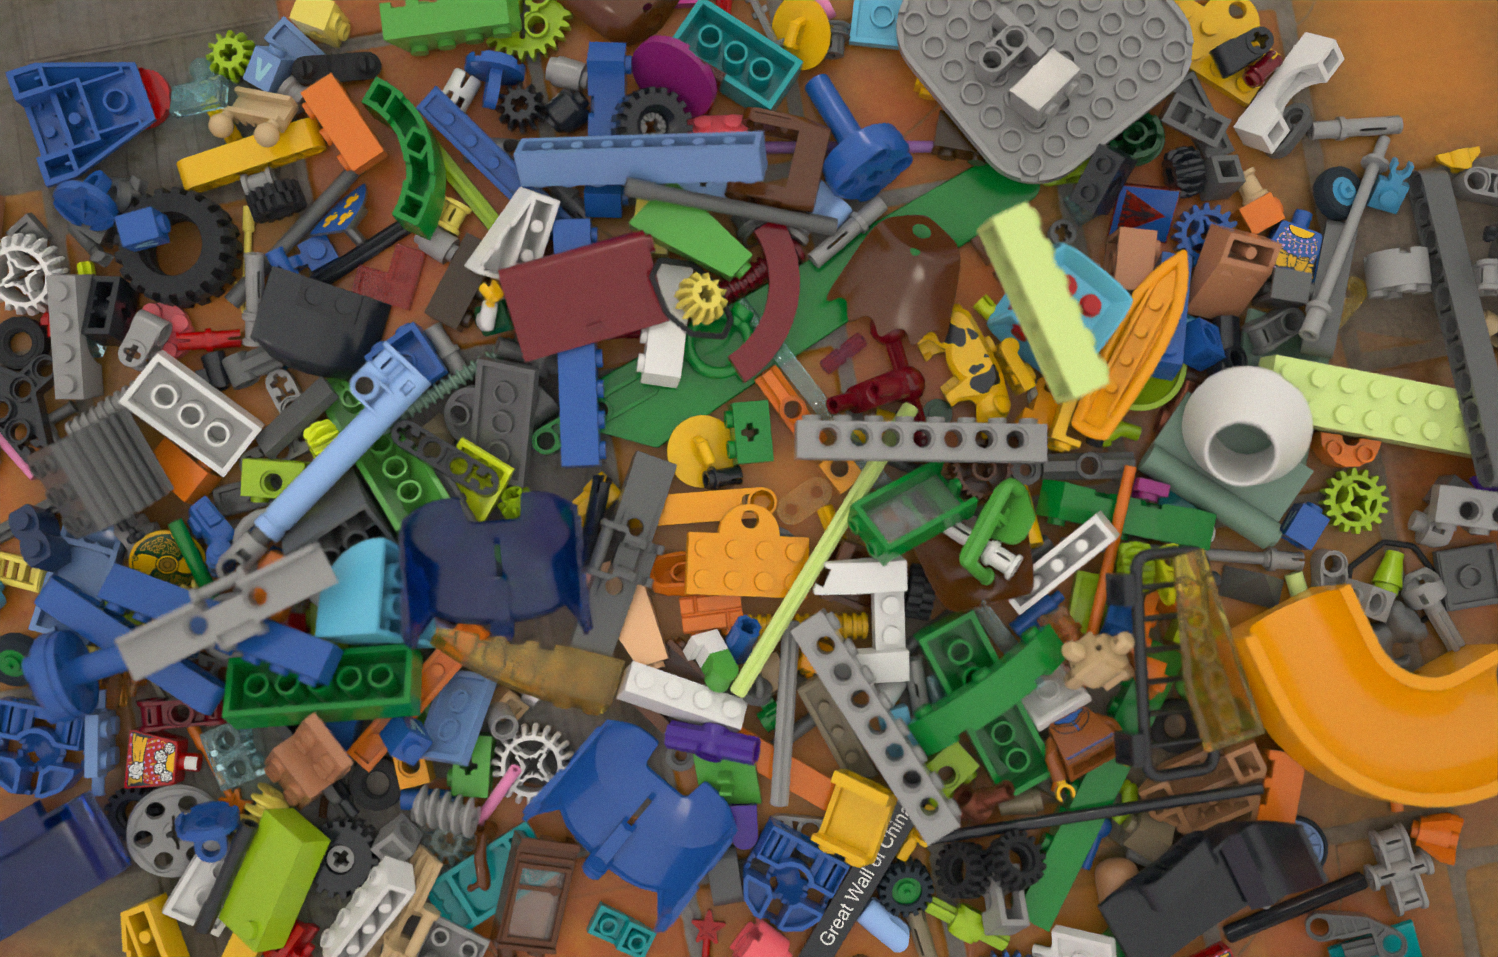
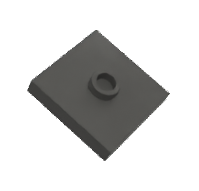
M1496 542L1432 552L1435 572L1440 576L1447 588V594L1441 599V603L1447 612L1498 604V550Z

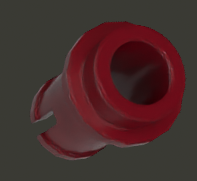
M1269 50L1253 66L1249 65L1245 68L1242 78L1249 87H1261L1265 83V78L1283 64L1279 54L1272 59L1276 54L1274 50Z

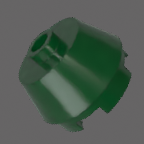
M1147 112L1107 145L1114 146L1137 159L1138 162L1134 168H1138L1151 162L1161 153L1165 144V131L1157 115L1154 114L1153 116Z

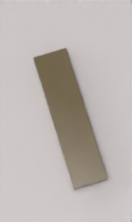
M814 675L796 685L797 692L840 769L847 768L868 779L876 777L878 773L858 736L820 677Z

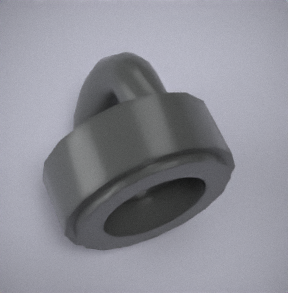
M120 180L112 182L107 194L116 203L119 212L123 213L131 203L135 206L140 203L138 197L141 194L133 190L130 183Z
M759 673L748 693L742 699L752 706L767 704L772 696L771 683L767 679L762 678L761 673Z

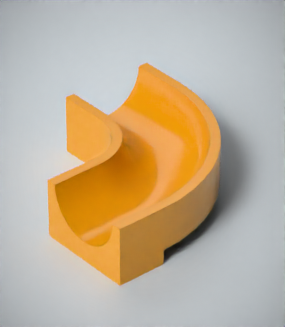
M1351 584L1310 587L1215 637V652L1236 696L1246 697L1258 720L1272 739L1299 765L1324 782L1348 793L1365 798L1422 807H1450L1470 804L1498 794V644H1465L1460 647L1459 651L1454 652L1451 650L1414 670L1415 675L1409 673L1395 664L1380 646Z

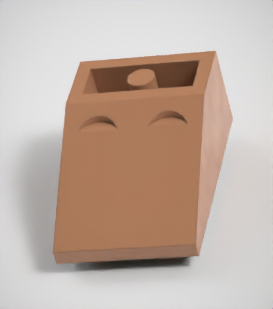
M1211 223L1190 281L1187 314L1209 319L1220 315L1239 317L1271 275L1282 244L1262 235Z

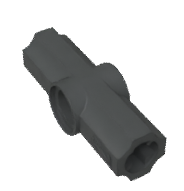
M1087 452L1047 454V462L1041 463V480L1122 479L1125 465L1136 467L1134 453ZM1084 458L1090 459L1094 466L1093 471L1089 475L1081 470L1080 465Z

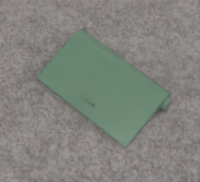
M1187 391L1140 460L1137 470L1156 482L1171 485L1170 491L1200 510L1216 514L1217 521L1260 548L1265 549L1268 546H1275L1282 536L1279 520L1314 471L1299 462L1289 473L1274 481L1247 486L1229 484L1210 475L1195 462L1188 452L1183 439L1182 418L1185 406L1191 396V393ZM1239 423L1226 425L1216 432L1218 439L1225 447L1240 454H1255L1272 445Z

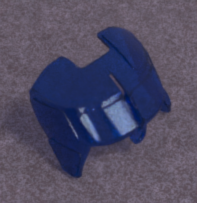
M531 491L520 494L521 514L516 519L470 522L465 517L459 498H447L429 502L401 520V530L399 531V564L403 577L400 601L401 633L404 645L408 646L410 650H416L419 637L435 616L455 623L469 625L491 624L490 630L493 640L498 643H505L514 638L515 622L537 619L552 614L565 605L578 619L584 635H589V630H593L587 577L586 572L584 573L583 571L584 547L582 521L578 513V506L554 493ZM500 544L503 576H497L494 545Z

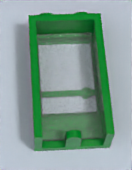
M929 462L851 504L847 519L849 528L855 535L861 537L866 544L869 554L873 558H877L883 567L889 561L959 522L973 517L978 504L977 498L974 496L964 502L959 497L962 484L958 478L950 480L949 483L941 475L944 462Z

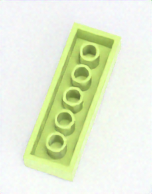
M1025 202L992 217L979 227L977 232L1055 402L1059 404L1077 399L1109 384L1110 381L1107 377L1109 369L1106 362L1099 358L1095 351V338L1090 329L1084 327L1080 318L1082 315L1080 305L1075 298H1071L1067 290L1068 280L1064 271L1056 266L1053 259V246L1047 238L1043 237L1039 229L1040 219L1037 212L1033 208L1030 209L1028 202Z

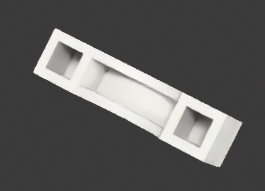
M1308 32L1304 33L1284 59L1283 64L1275 70L1272 77L1262 90L1258 92L1255 99L1233 126L1243 145L1273 154L1290 131L1283 118V112L1288 101L1297 92L1308 86L1327 83L1345 59L1335 39Z

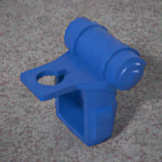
M204 496L189 508L187 524L197 539L205 540L208 546L205 563L209 567L208 571L211 576L219 578L216 572L217 562L221 555L232 546L234 529L212 502ZM254 525L250 529V532L256 527V525ZM228 559L224 561V570L228 573H233L236 567V560Z

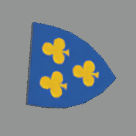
M365 183L340 200L321 219L309 235L314 237L344 232L356 246L366 241L367 239L357 229V226L368 213L367 208L364 207L368 196L367 185Z

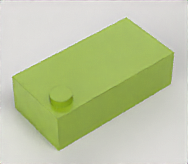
M294 808L264 810L258 824V830L245 854L218 917L255 953L284 948L331 841Z

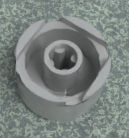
M1422 246L1410 247L1411 253L1400 251V248L1374 252L1368 254L1367 258L1364 257L1363 263L1368 299L1383 298L1384 301H1391L1403 298L1402 293L1412 292V295L1431 293L1432 279L1428 248Z

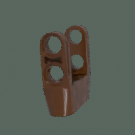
M758 107L745 108L742 117V124L752 131H764V135L797 141L786 187L762 182H727L724 193L725 197L795 212H814L822 177V168L829 146L831 128L802 116Z

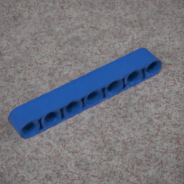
M56 575L49 577L34 601V604L101 649L116 645L115 639L139 628L120 614L106 609L105 604L79 587ZM186 657L146 676L147 679L191 708L208 716L214 713L225 695L226 684Z

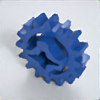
M1204 203L1200 209L1197 205H1193L1189 208V213L1184 211L1179 215L1183 222L1177 221L1173 224V228L1178 230V233L1171 236V240L1178 241V245L1173 248V251L1186 250L1188 256H1193L1192 268L1196 266L1200 256L1193 249L1201 252L1205 239L1201 238V234L1208 233L1211 223L1228 228H1234L1238 224L1237 221H1228L1231 215L1230 211L1223 215L1220 213L1221 205H1216L1212 210H1210L1209 203ZM1190 225L1192 231L1190 233V236L1187 238V229Z

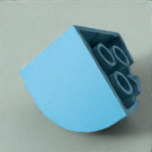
M385 538L369 539L352 546L332 566L339 582L322 590L320 593L315 637L363 647L413 643L417 649L436 648L434 609L428 608L424 594L428 587L419 568H413L406 559L408 554L400 546Z

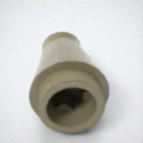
M1039 786L1027 789L1015 796L1013 800L998 804L1001 816L1038 815V811L1044 810Z

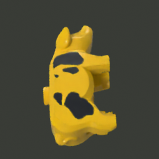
M956 303L953 305L950 327L945 342L943 344L940 343L937 335L929 332L917 343L919 350L926 362L936 354L945 353L946 362L953 377L946 381L940 389L951 408L959 402L970 401L976 406L977 423H988V418H1007L1011 402L1002 370L993 353L997 352V348L989 335L984 338L972 315L963 309L960 304ZM980 432L983 439H988L985 433Z

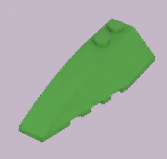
M329 378L327 380L339 398L324 412L336 426L338 432H341L365 406L352 394L350 385L345 379ZM391 432L382 435L355 462L356 467L402 544L430 530L453 503L433 469L396 446L391 437ZM399 432L402 438L401 442H404L406 438L401 432Z

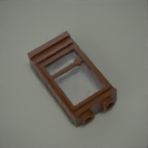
M514 830L490 934V940L498 948L499 952L515 954L516 951H525L534 957H545V954L556 955V945L576 857L581 847L573 838L566 837L565 842H559L548 835L541 834L539 839L526 837L520 830Z

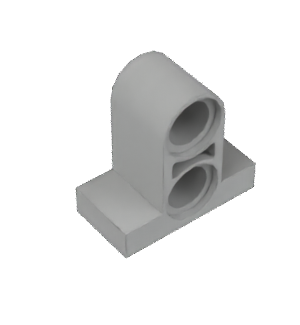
M1004 5L995 14L992 26L999 34L980 52L975 66V73L983 82H995L1022 56L1034 67L1046 55L1048 48ZM1015 39L1019 42L1020 46L1016 48L1010 47L1006 40ZM993 60L997 63L998 67L994 69L988 68L983 61Z

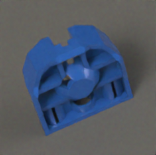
M15 696L3 697L0 699V786L8 793L35 794L36 798L41 799L74 787L84 775V760L81 761V764L64 761L67 749L74 751L83 750V755H85V717L68 723L57 722L56 729L48 726L34 727L35 717L46 719L37 700ZM10 739L20 740L19 743L22 744V748L18 749V753L8 751ZM35 751L39 761L34 763L28 753ZM38 771L37 786L33 787L31 786L33 773Z
M770 816L755 846H753L743 864L744 901L755 917L759 919L767 918L783 932L805 931L821 920L829 899L833 898L850 864L845 862L846 857L837 853L829 854L821 851L818 848L819 844L810 840L811 837ZM794 848L802 854L815 859L810 868L801 859L790 856ZM755 856L770 865L766 875L750 867L751 861ZM799 869L806 874L807 878L800 876ZM776 876L778 884L773 889L770 884V878ZM809 888H814L824 894L819 903L806 897ZM776 898L780 899V903L784 904L778 915L766 910L771 900Z

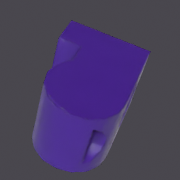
M757 803L728 804L738 828L733 838V844L739 849H751L758 840Z

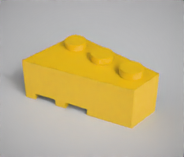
M167 893L139 902L120 913L123 952H126V957H190L177 920L162 913V908L168 900Z

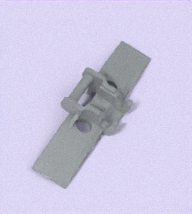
M316 542L251 574L246 566L242 564L236 567L235 572L200 589L194 587L189 590L191 603L115 639L114 642L134 681H138L214 643H217L222 650L228 652L237 647L236 643L254 634L261 636L269 632L268 625L262 622L263 619L339 581L320 543ZM235 585L241 587L243 593L209 609L205 602L206 599ZM257 587L263 588L267 593V600L261 606H258L254 599V592ZM196 616L205 618L208 624L206 632L202 635L196 634L191 630V621Z

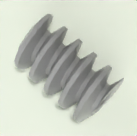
M423 785L414 799L410 815L411 821L416 820L418 825H425L427 823L429 828L432 829L439 826L443 832L451 829L454 835H459L463 832L465 838H471L476 831L481 816V806L475 808V799L470 797L466 805H464L462 794H458L453 802L451 801V791H447L443 798H440V788H435L432 794L428 795V785Z

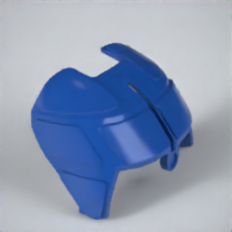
M607 719L578 748L565 769H560L522 811L524 814L523 820L527 822L535 815L560 810L569 831L590 853L582 866L585 875L592 880H598L609 869L624 881L640 889L657 892L658 918L653 931L656 933L662 931L664 933L673 925L699 888L698 883L716 866L732 844L738 828L728 803L711 784L705 781L689 795L685 796L648 766V759L659 745V741L654 736L635 724ZM647 798L650 799L652 802L631 826L627 823Z

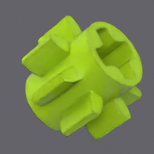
M512 486L502 493V502L497 504L508 523L512 520L516 523H524L532 518L534 515L533 507L537 506L538 502L528 487L522 490L519 486Z

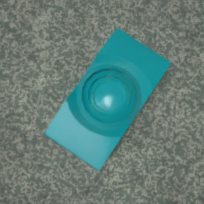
M528 821L522 822L487 844V864L491 876V886L487 891H483L480 887L473 892H468L467 890L468 885L477 882L474 854L437 876L428 898L441 913L440 916L471 930L495 914L514 830H520L526 837L539 839ZM523 868L519 884L539 886L557 875L558 872ZM518 889L516 900L530 892V890Z

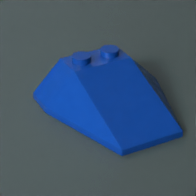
M135 62L32 63L5 72L15 101L24 107L41 154L36 160L47 188L59 185L63 181L79 178L157 121Z

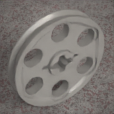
M168 785L150 792L136 804L128 819L126 840L130 855L141 868L161 877H181L192 860L187 856V850L194 846V843L179 838L180 846L176 845V838L170 832L171 826H173L172 815L176 819L181 812H184V815L191 812V809L184 810L178 805L179 800L187 795L195 797L197 804L215 801L208 793L190 785ZM152 802H159L163 804L165 809L161 815L154 817L147 814L146 807ZM140 831H148L152 834L153 838L149 843L140 845L134 841V836ZM168 852L173 856V860L166 866H159L154 861L156 855Z

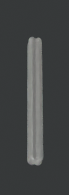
M791 620L781 637L770 800L771 805L776 807H786L789 804L799 645L790 630L800 624V622Z

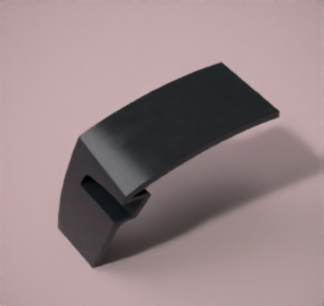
M1262 820L1222 822L1205 831L1196 830L1187 833L1156 861L1107 896L1097 907L1125 957H1171L1195 938L1249 905L1251 910L1274 905L1286 895L1324 885L1328 878L1302 824Z

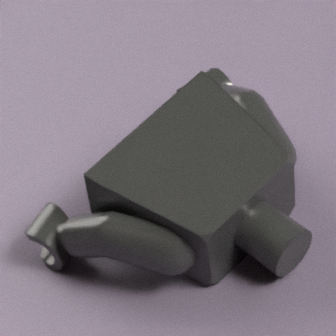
M132 175L130 178L108 176L112 179V182L120 180L130 183L131 188L138 191L141 195L147 192L149 183ZM124 211L123 213H122V212H118V215H117V216L122 215V214H126V213H128V212H126V211ZM116 221L112 227L101 231L89 230L90 226L82 224L80 227L69 222L67 225L69 233L90 255L89 259L105 268L108 267L115 256L104 252L101 245L110 249L113 248L114 235H119Z

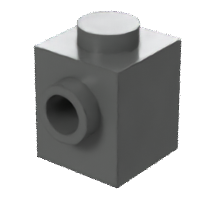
M1238 154L1210 156L1204 161V168L1207 170L1205 172L1207 182L1204 184L1203 192L1199 193L1201 201L1229 199L1246 182Z

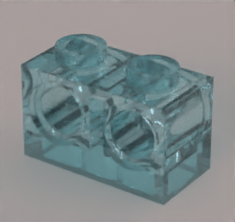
M227 723L199 735L221 792L265 774L263 769L265 767L263 763L264 758L259 751H256L252 741L254 739L252 728L236 730ZM227 731L234 735L235 743L233 746L225 742V733ZM237 760L242 761L246 765V773L244 775L236 770Z

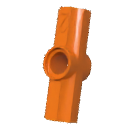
M774 364L753 380L773 406L777 416L783 420L794 436L795 422L802 420V415H811V413L808 411L805 402L798 397L776 364ZM789 401H795L798 406V411L793 417H787L784 413V406ZM821 430L819 440L823 444L828 437Z

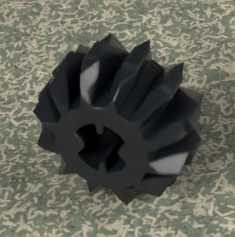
M518 81L516 90H513L512 86L507 85L508 95L499 94L498 99L502 104H498L495 110L497 113L502 114L499 117V121L501 124L508 123L507 128L510 132L515 131L519 126L520 133L525 135L527 131L526 126L530 125L531 129L536 131L538 128L535 121L545 122V117L541 113L546 111V103L541 102L544 99V95L541 91L535 93L536 88L534 84H529L525 89L522 81ZM526 104V110L521 109L519 112L516 110L517 106L522 107Z
M1181 146L1164 154V161L1161 163L1163 168L1161 175L1164 177V185L1167 186V191L1179 192L1178 198H1189L1204 190V184L1207 182L1205 177L1207 170L1204 168L1205 160L1201 159L1199 150H1196L1193 146Z

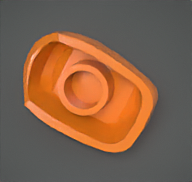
M686 551L668 553L655 558L650 573V578L654 579L652 585L654 593L667 596H696L694 594H684Z

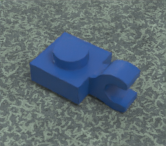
M328 235L311 237L297 246L301 254L288 257L295 271L301 272L303 269L310 267L311 271L316 273L338 259L339 255Z

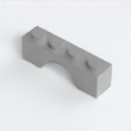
M95 274L46 275L55 399H88L104 395L102 365L92 358L86 336L81 334L92 276H95Z

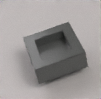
M32 212L26 213L5 232L11 237L17 233H22L24 236L36 234L37 240L45 238L47 241L53 236Z

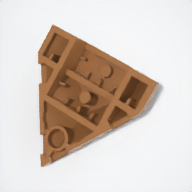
M1229 739L1228 744L1220 745V761L1210 774L1167 782H1153L1147 778L1138 788V793L1143 800L1262 782V779H1265L1267 767L1254 740ZM1207 743L1166 760L1160 763L1156 769L1201 764L1208 756ZM1261 795L1149 811L1151 818L1159 822L1164 821L1177 828L1178 832L1186 835L1196 830L1205 831L1222 822L1256 820Z

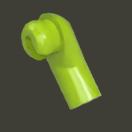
M1121 420L1109 439L1104 441L1102 447L1111 446L1112 441L1121 436L1137 441L1142 427Z
M1125 779L1119 791L1122 794L1121 803L1137 801L1139 798L1137 785L1131 783L1129 779ZM1129 815L1111 818L1120 826Z

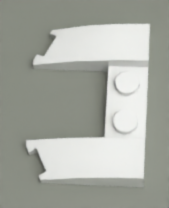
M898 556L889 561L884 567L877 558L873 557L824 562V566L831 570L824 586L815 583L813 587L815 595L871 593L873 647L857 649L859 654L856 655V658L862 666L866 664L874 674L876 681L872 683L910 681L909 651L905 647L904 591H908L907 560L902 556ZM839 663L836 665L838 676L848 678L852 675V669L848 664Z

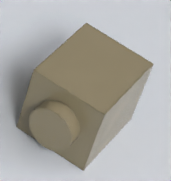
M1149 812L1137 813L1136 815L1131 814L1123 825V830L1125 831L1123 845L1149 861L1154 862L1171 848L1175 827L1164 821L1159 822L1151 818Z

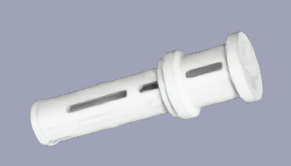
M959 522L942 533L964 546L972 529ZM992 540L986 544L980 556V561L985 566L991 565L1005 574V579L1010 580L1021 565L1024 557L1020 554L1015 556L1001 547V542Z

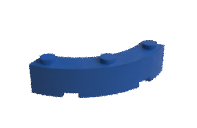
M589 42L587 74L588 96H591V113L588 115V136H615L611 135V129L616 128V123L611 122V117L618 113L615 110L617 103L623 102L622 98L627 95V74L632 75L633 67L632 56H627L626 43ZM621 184L605 185L602 187L585 185V217L622 218L623 206L629 205V197L624 196L625 186Z

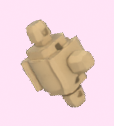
M1089 631L1076 642L1069 641L1062 646V653L1065 659L1069 660L1071 670L1063 678L1065 686L1071 690H1077L1082 686L1092 689L1103 686L1106 691H1109L1122 680H1130L1134 677L1135 672L1132 664L1128 661L1126 653L1135 644L1133 636L1127 632H1120L1114 637L1105 633L1094 636Z

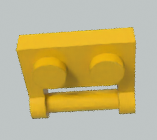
M1008 337L996 345L997 352L993 353L1011 391L1014 396H1017L1036 386L1034 382L1036 375L1029 363L1026 362L1024 364L1017 353L1020 347L1019 342L1015 338Z

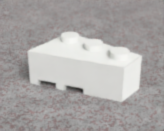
M519 187L464 266L477 274L500 280L498 275L499 269L542 258L561 201Z

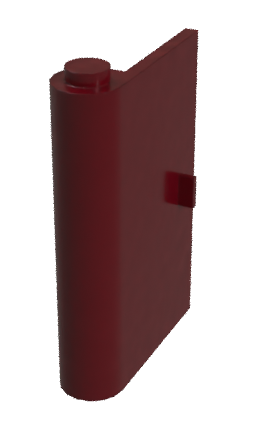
M642 229L498 270L502 289L525 362L669 321L661 309L649 280V274L654 266L650 253L656 252L651 234L645 235Z

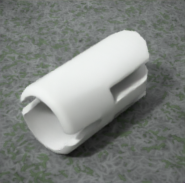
M455 68L443 92L447 96L449 93H452L451 100L456 105L462 99L464 102L461 109L466 113L481 86V81L471 75L462 87L467 75L465 74L466 71Z

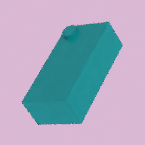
M698 0L673 35V38L690 45L689 50L703 64L708 63L716 80L717 91L744 108L758 107L776 111L800 76L803 65L801 59L709 0Z

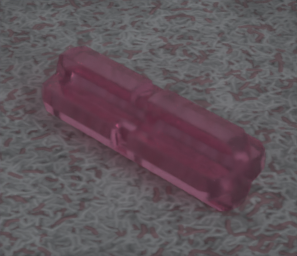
M859 332L855 333L841 344L839 350L836 348L820 361L821 368L825 373L831 374L843 365L847 358H852L866 347L867 341Z

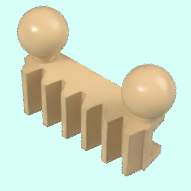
M236 86L234 92L238 95V98L232 106L223 105L221 108L223 112L213 115L209 120V130L218 138L230 136L234 129L233 122L236 124L241 122L245 126L251 124L255 127L254 138L259 145L272 147L279 141V131L281 133L285 132L299 109L292 96Z

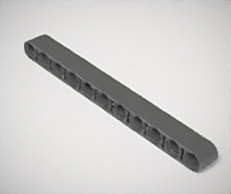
M1415 170L1407 180L1410 187L1408 195L1420 245L1428 248L1432 294L1476 476L1481 486L1498 487V368L1451 180L1446 170Z

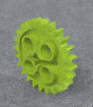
M518 0L520 14L524 10L523 0ZM525 0L529 12L524 14L525 38H520L521 30L512 32V36L508 38L498 39L489 37L486 44L489 48L497 45L495 49L497 52L504 53L506 51V54L513 57L515 54H518L521 63H524L526 55H530L533 62H536L537 53L539 52L547 58L548 53L546 49L548 47L557 51L558 48L555 41H566L562 30L571 31V26L565 20L573 19V14L569 10H565L566 8L556 0H545L539 4L534 3L533 0ZM535 24H545V29L541 33L534 34L531 32Z

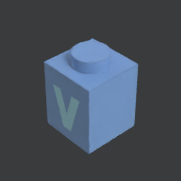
M269 43V46L256 45L243 79L263 91L277 93L281 84L290 77L295 60L286 55V49L276 44Z

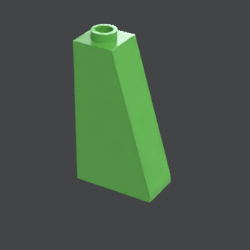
M666 183L664 185L667 187L683 189L677 183ZM653 200L649 201L629 222V229L633 232L643 229L645 235L651 234L655 244L688 261L696 263L698 266L729 282L735 276L741 279L752 267L748 263L752 258V254L706 210Z

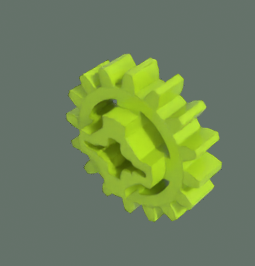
M1348 468L1346 473L1344 471L1335 472L1337 479H1326L1330 487L1320 489V492L1326 495V498L1318 501V504L1326 505V510L1322 514L1324 516H1331L1328 525H1339V532H1348L1350 529L1351 534H1360L1361 529L1363 531H1371V523L1381 524L1382 521L1378 515L1379 513L1388 512L1386 508L1382 507V503L1389 501V497L1381 495L1386 486L1376 485L1379 479L1377 475L1368 477V470L1366 469L1360 470L1357 473L1356 468ZM1353 481L1363 484L1366 488H1359L1357 483H1353ZM1354 496H1355L1356 499H1357V501H1355V502L1353 503V506H1352V505H1351V501L1354 500ZM1347 513L1349 514L1350 518L1354 519L1355 521H1350L1344 518L1341 514Z

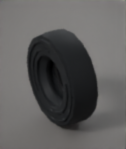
M22 316L11 317L0 324V362L5 367L22 371L37 356L49 354L51 349L50 338L47 337L46 328L40 325L38 321ZM20 332L27 333L32 340L31 349L24 355H17L11 348L12 338Z
M1169 698L1164 700L1160 709L1193 704L1183 699ZM1200 712L1176 713L1182 715L1186 721V730L1178 737L1169 736L1164 729L1166 718L1173 714L1156 716L1151 726L1152 741L1157 742L1203 735L1204 723ZM1199 742L1160 748L1169 753H1182L1191 750Z
M383 756L370 772H367L358 764L351 774L349 783L351 795L356 803L363 808L380 811L388 809L399 801L402 790L399 787L392 758ZM376 771L384 773L389 780L387 791L379 795L370 792L366 783L370 773Z

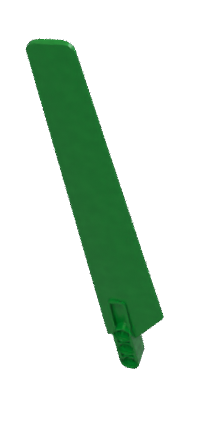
M989 164L970 167L869 225V230L865 234L860 233L820 268H817L810 259L800 264L799 300L790 331L770 362L746 383H743L738 374L725 379L705 377L689 365L685 355H683L681 379L677 388L640 383L641 372H636L638 357L600 378L599 380H604L605 397L599 398V404H605L608 407L606 429H600L601 433L659 448L669 441L673 430L682 421L693 416L709 415L754 385L755 381L753 379L774 364L778 368L849 322L846 300L836 298L833 301H828L827 295L865 237L878 223L886 218L903 215L927 216L947 232L959 249L979 235L977 229L992 217L1033 200L1040 190V184H1027L1011 180L998 173ZM923 224L913 226V233L919 238L931 236V231L927 226ZM910 249V253L914 256H918L921 252L918 249ZM769 283L735 301L743 305L755 316L750 323L753 331L763 315ZM735 302L728 305V307L731 309ZM715 319L711 324L703 325L698 331L722 333L727 320ZM733 325L727 337L723 340L695 338V349L699 358L706 364L714 367L730 365L728 356L743 345L742 333ZM560 417L539 428L534 433L532 444L537 452L545 456H552L561 451ZM544 434H552L555 438L554 446L551 449L543 450L539 444L540 438Z

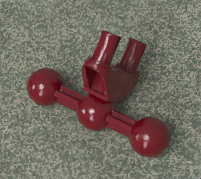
M871 319L870 334L876 342L886 346L893 370L853 385L843 394L829 397L826 401L830 414L846 411L859 414L895 402H907L918 409L914 422H926L919 399L925 389V378L918 369L908 364L901 341L905 337L906 331L896 329L884 336H879L875 323ZM915 431L913 442L918 447H925L927 436L921 431Z

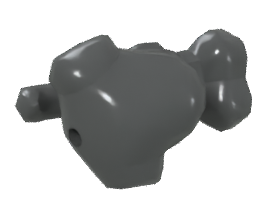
M1397 600L1393 602L1386 623L1380 621L1370 624L1384 652L1402 669L1409 668L1411 665V655L1405 654L1402 657L1394 658L1392 652L1393 644L1420 643L1428 636L1426 625L1421 623L1417 613Z

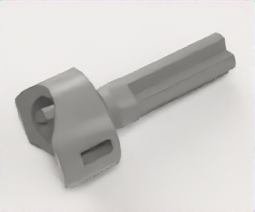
M1427 567L1407 574L1404 577L1403 590L1401 591V596L1407 606L1413 610L1423 609L1447 650L1459 651L1460 647L1466 643L1440 601L1447 594V588L1440 576ZM1423 578L1425 583L1421 585L1419 581Z

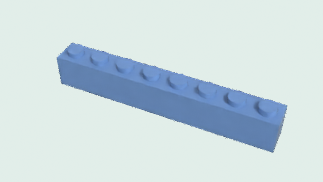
M764 131L522 138L513 154L521 187L533 186L534 188H544L547 186L571 188L577 185L602 187L614 184L625 186L627 177L654 182L658 185L666 183L691 185L696 182L723 184L738 181L755 183L763 181L768 166Z

